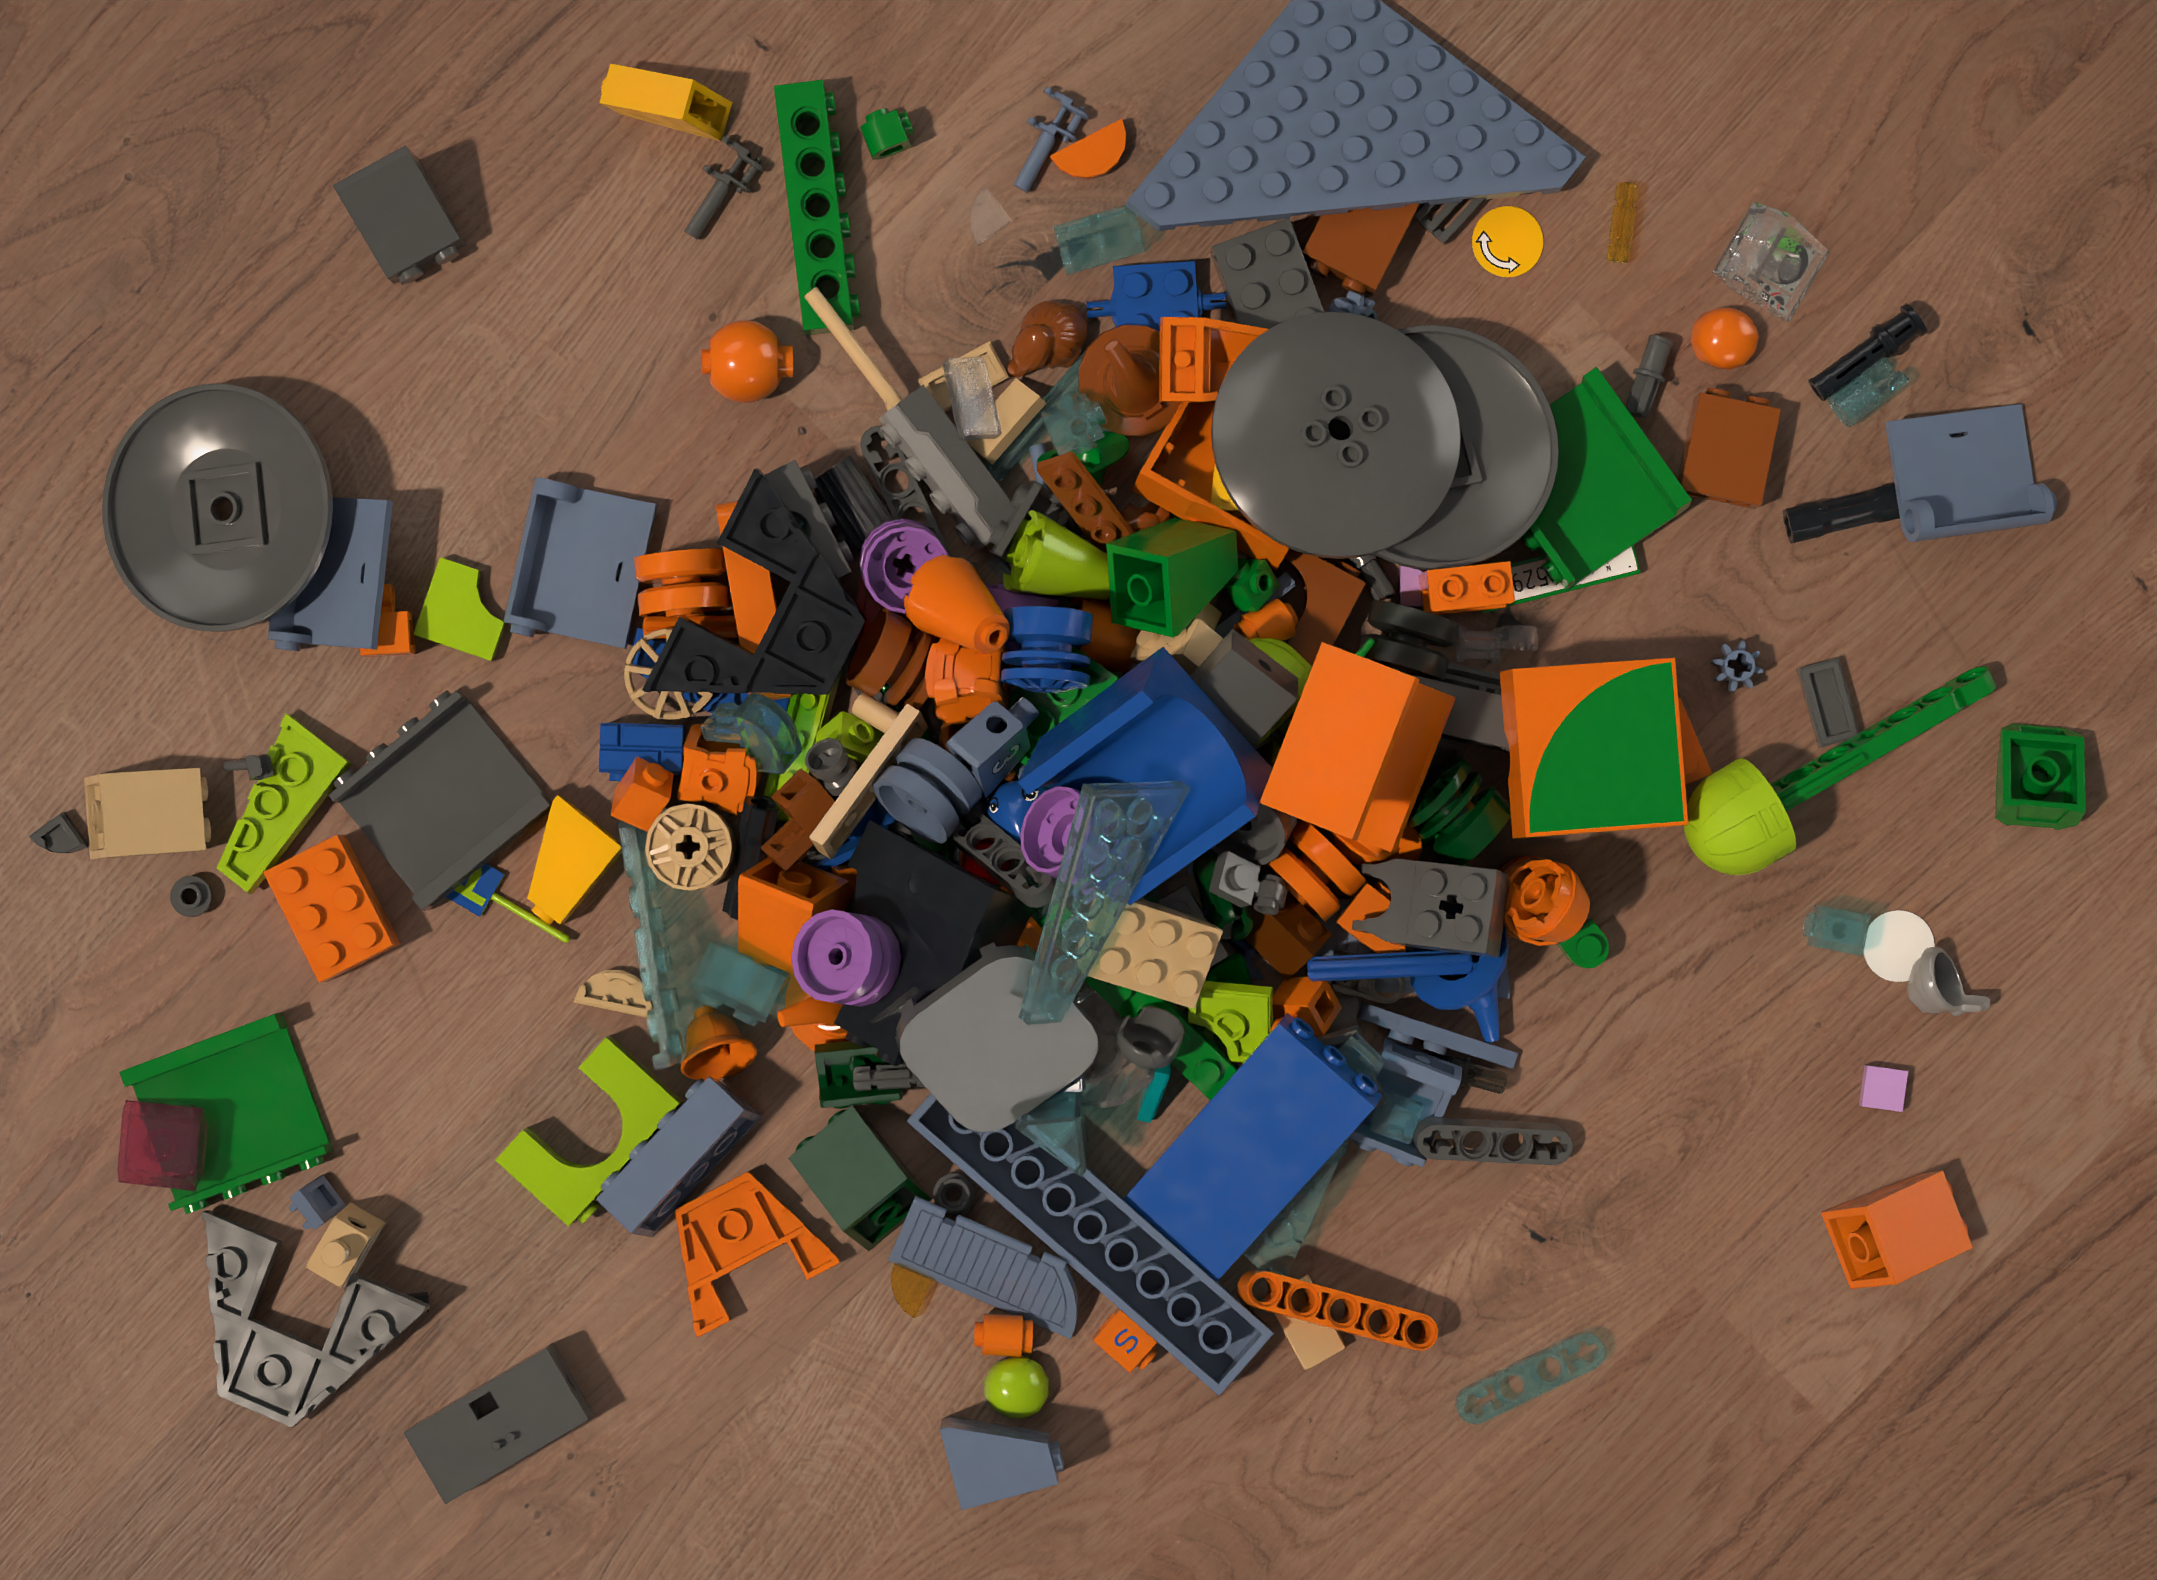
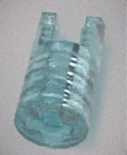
M1882 358L1835 394L1831 395L1828 398V403L1840 421L1847 427H1851L1904 388L1909 378L1899 370L1891 373L1893 364L1888 359Z

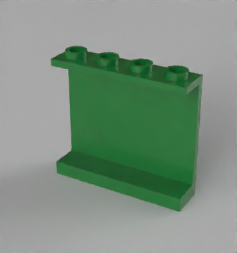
M1597 367L1583 375L1582 382L1549 404L1558 435L1559 453L1556 477L1542 512L1521 537L1531 552L1537 549L1543 556L1546 563L1542 565V568L1552 583L1557 585L1561 582L1566 591L1688 509L1692 501Z
M282 1012L272 1014L119 1072L124 1086H133L172 1191L175 1201L168 1204L170 1211L183 1207L185 1215L208 1207V1197L222 1193L224 1200L248 1192L245 1185L248 1182L260 1178L262 1185H267L285 1178L284 1169L299 1164L301 1171L325 1163L323 1154L334 1151Z

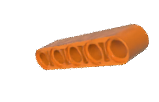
M738 501L716 504L720 535ZM723 546L739 643L741 647L755 653L778 609L772 572ZM749 693L751 704L792 698V694Z
M1248 1271L1240 1277L1237 1283L1239 1299L1245 1305L1410 1350H1427L1435 1344L1438 1338V1327L1432 1317L1416 1311L1268 1271ZM1262 1278L1266 1282L1268 1290L1266 1296L1258 1301L1253 1296L1252 1286L1257 1279ZM1297 1289H1302L1306 1295V1304L1301 1310L1296 1311L1292 1307L1291 1297ZM1340 1299L1344 1304L1345 1313L1339 1321L1335 1322L1331 1317L1330 1307L1334 1301ZM1375 1310H1379L1383 1316V1325L1378 1331L1373 1332L1369 1325V1317ZM1417 1320L1421 1325L1422 1332L1420 1338L1416 1342H1412L1407 1334L1408 1327L1413 1321Z

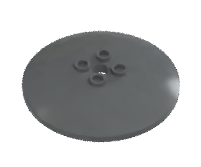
M1321 312L1302 315L1284 321L1258 336L1242 351L1228 370L1219 388L1212 415L1211 439L1216 468L1221 482L1235 506L1263 534L1287 548L1307 555L1335 559L1356 558L1386 550L1402 542L1423 526L1438 509L1453 482L1460 453L1459 417L1451 390L1436 364L1421 347L1397 329L1378 320L1357 314ZM1334 420L1344 421L1350 428V437L1346 440L1333 438L1328 430L1329 423Z
M1439 325L1399 329L1398 331L1414 341L1433 360L1451 390L1459 417L1460 453L1453 482L1433 515L1414 534L1402 542L1374 554L1392 563L1419 570L1462 567L1482 563L1500 554L1519 540L1536 521L1550 496L1556 477L1559 453L1558 435L1550 405L1543 390L1528 369L1510 352L1484 336L1455 327ZM1334 420L1329 423L1328 430L1333 438L1346 440L1350 437V428L1344 421Z
M218 383L188 387L172 393L147 409L133 423L119 443L106 475L102 501L103 528L109 554L117 572L131 593L149 610L171 623L193 630L210 632L235 631L254 626L275 616L295 600L312 579L324 556L329 540L333 514L332 488L326 462L314 437L303 422L282 403L264 393L251 388ZM229 498L233 504V513L229 519L224 521L219 516L218 507L223 499Z

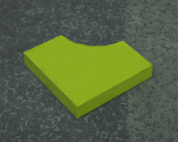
M440 557L413 635L493 662L506 623L493 616L482 601L479 590L481 571Z
M1204 981L1195 1008L1188 1007V1022L1204 1026L1218 1035L1227 1048L1229 1061L1244 1062L1271 1032L1273 1024V987Z

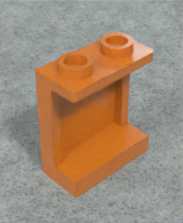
M1511 561L1427 570L1419 575L1422 611L1435 615L1506 608V604H1511L1515 600Z

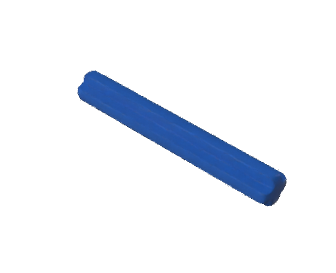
M1444 951L1312 957L1307 964L1308 977L1312 982L1470 974L1473 969L1472 955Z

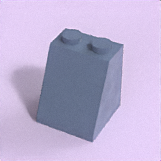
M954 1416L942 1418L940 1432L961 1510L1059 1484V1472L1064 1471V1459L1059 1441L1051 1443L1048 1432Z

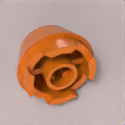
M1549 859L1536 861L1528 866L1532 872L1524 879L1522 884L1518 886L1513 883L1506 899V914L1512 917L1516 930L1525 938L1557 943L1564 942L1573 937L1585 923L1590 909L1589 895L1568 865L1555 863Z

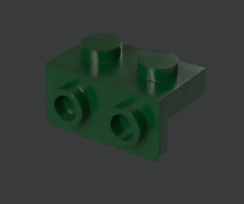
M851 1041L815 1045L821 1108L833 1107L835 1109H844L851 1105L888 1104L903 1098L902 1088L878 1090L877 1086H871L872 1090H855L853 1085V1070L855 1067L870 1066L871 1070H876V1065H891L876 1056L878 1049L870 1044L868 1048L861 1047Z

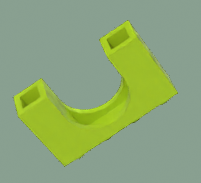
M611 1035L605 1037L578 1068L606 1092L619 1108L622 1117V1135L615 1151L602 1162L590 1165L576 1164L561 1157L527 1127L514 1138L495 1160L568 1227L576 1220L584 1224L599 1207L594 1200L603 1191L601 1189L603 1182L613 1172L618 1170L621 1173L622 1169L631 1160L629 1155L632 1150L643 1140L649 1142V1139L658 1130L657 1124L672 1109L677 1111V1108L683 1102L680 1097Z

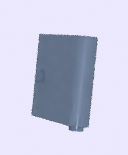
M2022 404L1885 422L1901 528L1909 542L2041 525L2051 521L2057 509V500L2055 494L2045 484H2034Z
M535 477L503 621L504 623L511 624L510 632L534 637L535 630L627 649L641 584L640 581L636 580L634 557L646 555L648 552L658 505ZM622 564V566H621V571H620V575H619V582H618L617 577H618L620 565Z
M332 497V526L328 544L317 571L299 596L269 620L267 639L276 641L275 649L300 651L301 644L377 650L393 501Z

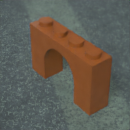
M1289 548L1282 561L1292 567L1299 575L1305 590V605L1298 625L1295 626L1296 633L1288 639L1287 644L1313 666L1321 643L1334 645L1366 582L1358 579L1361 575L1359 570L1339 561L1336 567L1322 560V557L1307 555ZM1237 550L1238 559H1253L1245 553ZM1222 589L1209 602L1211 605L1214 606Z

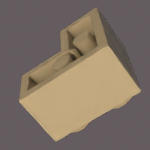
M1208 603L1176 637H1168L1141 630L1137 636V643L1130 658L1137 664H1140L1161 647H1164L1187 674L1191 676L1223 640L1214 631L1222 613Z

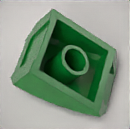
M2017 723L2002 727L1997 761L1995 819L2007 826L2020 825L2054 828L2055 830L2077 826L2086 813L2084 736L2063 727Z

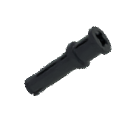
M1905 303L1901 306V312L1882 326L1876 324L1872 327L1869 338L1843 355L1814 378L1808 380L1812 390L1822 401H1825L1827 397L1856 378L1884 356L1887 358L1896 356L1899 353L1898 348L1916 335L1922 337L1927 333L1924 322L1909 304Z

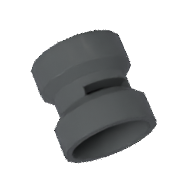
M834 738L818 741L809 749L805 757V765L812 775L818 778V782L831 796H839L859 769L854 760L848 756L840 741Z

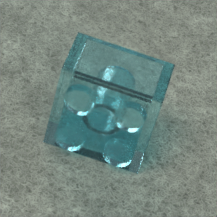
M720 941L710 942L689 988L698 991L695 999L717 1009L722 1004L735 1009L733 1017L756 1026L760 1021L766 1023L772 1019L791 977L788 973L773 966H766L754 961L752 957L738 952L737 949Z

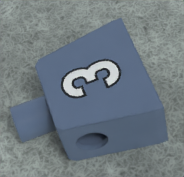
M1021 697L1009 710L996 701L991 702L947 742L950 754L960 761L975 777L985 798L991 794L1030 748L1026 728L1039 716V712L1024 697Z

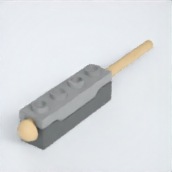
M817 287L811 290L804 298L885 402V407L888 411L878 419L883 425L880 427V431L885 440L893 448L900 447L908 458L905 461V465L910 473L918 481L924 479L933 491L930 494V498L941 513L945 514L948 512L957 523L954 529L962 542L968 547L973 545L977 551L986 546L990 552L994 544L989 541V538L994 528L1001 519L1007 522L1015 509L1010 506L1011 500L966 440L963 439V436L924 384L905 399H902Z

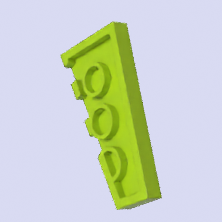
M285 713L280 724L282 729L274 746H270L267 753L271 758L274 775L258 780V783L253 785L247 798L250 801L242 819H238L217 865V869L250 894H253L265 879L263 872L275 866L335 787L333 783L352 765L349 760L287 713Z

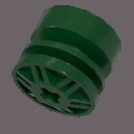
M1461 757L1451 761L1441 770L1437 771L1421 786L1407 822L1409 827L1418 826L1417 835L1423 839L1440 831L1433 844V850L1447 864L1459 866L1465 865L1478 855L1499 834L1511 816L1510 802L1495 788L1489 787L1475 795L1482 783L1483 776L1475 771L1469 774L1471 765Z

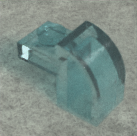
M751 693L741 705L720 703L701 726L706 741L740 743L741 748H747L746 753H749L757 760V772L784 774L803 751L796 726L789 714L772 699L757 693Z

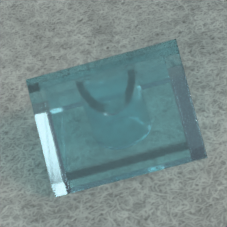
M1057 1092L1027 1114L1019 1117L1016 1121V1129L1077 1175L1083 1176L1087 1167L1088 1147L1083 1092Z

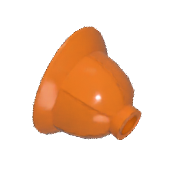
M707 1005L695 1010L693 1013L694 1020L689 1023L685 1035L686 1056L680 1067L682 1074L696 1080L701 1078L706 1080L709 1076L715 1079H723L746 1069L757 1055L755 1044L744 1038L736 1023L727 1015L718 1013L715 1006Z

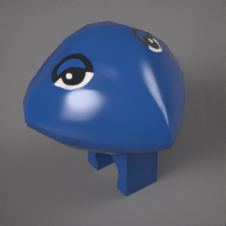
M1018 780L1009 781L999 786L992 794L984 810V815L1018 844H1021L1020 833L1026 813L1032 803L1043 792L1052 789L1051 787L1041 786L1028 795L1017 783Z

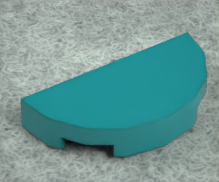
M1170 1064L1162 1068L1148 1069L1136 1120L1151 1123V1120H1154L1171 1075Z

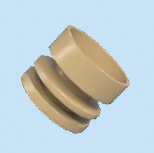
M688 803L670 807L659 815L648 830L645 845L648 864L657 878L672 888L688 891L713 887L726 878L735 864L738 850L735 830L724 815L711 807ZM692 835L693 842L700 843V851L693 852L692 859H688L687 852H680V843H686L687 836Z

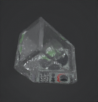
M1753 202L1725 252L1721 255L1713 273L1732 291L1778 318L1789 322L1830 251L1791 214Z

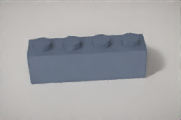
M709 1076L706 1080L701 1078L696 1081L685 1094L688 1100L677 1111L675 1109L669 1111L657 1124L659 1131L649 1142L643 1140L632 1150L629 1155L632 1161L621 1173L618 1170L613 1172L601 1185L603 1192L596 1200L631 1234L652 1237L674 1214L675 1209L686 1201L763 1117L720 1080Z

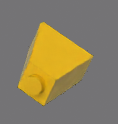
M611 63L607 76L602 82V95L599 102L618 114L716 141H721L733 103L693 79Z
M557 795L552 801L527 899L535 904L531 911L549 925L554 920L559 924H565L626 848V846L561 795Z

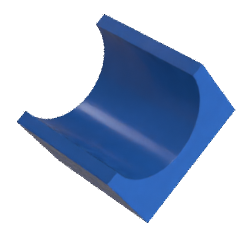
M1161 647L1040 737L1017 783L1028 795L1041 786L1073 788L1090 795L1092 798L1114 804L1129 815L1134 826L1135 845L1131 861L1121 876L1119 894L1129 905H1132L1256 817L1261 805L1259 803L1273 768L1164 647Z

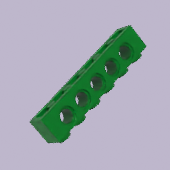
M823 80L774 85L803 331L806 336L831 333L804 298L807 293L816 287L818 288L819 284L826 279L835 280L840 285L838 294L826 300L849 330H855L854 319L861 318L858 294L850 295L849 278H856L853 253L845 254L844 238L851 237L848 212H840L839 197L846 196L843 172L835 171L834 157L841 156L839 133L838 131L831 132L829 116L836 115L833 90L826 91ZM807 117L815 118L820 122L818 131L811 136H804L797 131L800 121ZM810 158H819L824 161L825 167L820 175L810 177L802 172L804 163ZM822 198L830 203L827 214L818 218L809 215L807 212L809 203L814 199ZM820 239H829L835 244L833 253L827 258H818L812 253L813 245Z

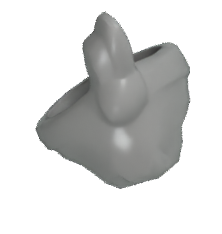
M1936 946L1925 949L1921 957L1913 965L1906 990L1908 999L1923 1013L1938 1014L1950 1012L1953 1016H1959L1966 1012H1980L1990 1008V999L1988 997L1964 994L1961 979L1954 962L1947 952Z

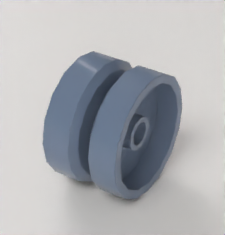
M913 738L896 756L897 766H889L873 784L874 793L882 806L901 825L927 841L942 844L947 841L959 826L958 816L967 815L982 798V791L975 777L952 754L930 741Z

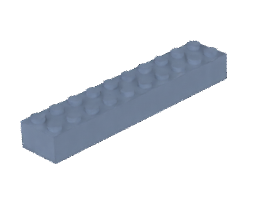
M930 1093L908 1118L907 1122L1061 1258L1067 1261L1069 1265L1218 1396L1221 1395L1274 1334L1272 1328L1224 1285L1219 1281L1216 1282L1126 1203L1117 1191L1028 1113L1013 1124L1000 1130L979 1132L967 1129L957 1122Z

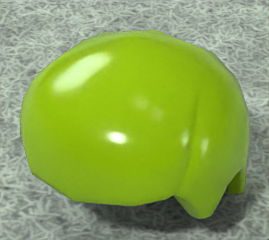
M1010 1357L996 1361L984 1378L985 1399L992 1410L1007 1418L1022 1419L1032 1416L1040 1411L1049 1396L1048 1376L1039 1363L1028 1357Z

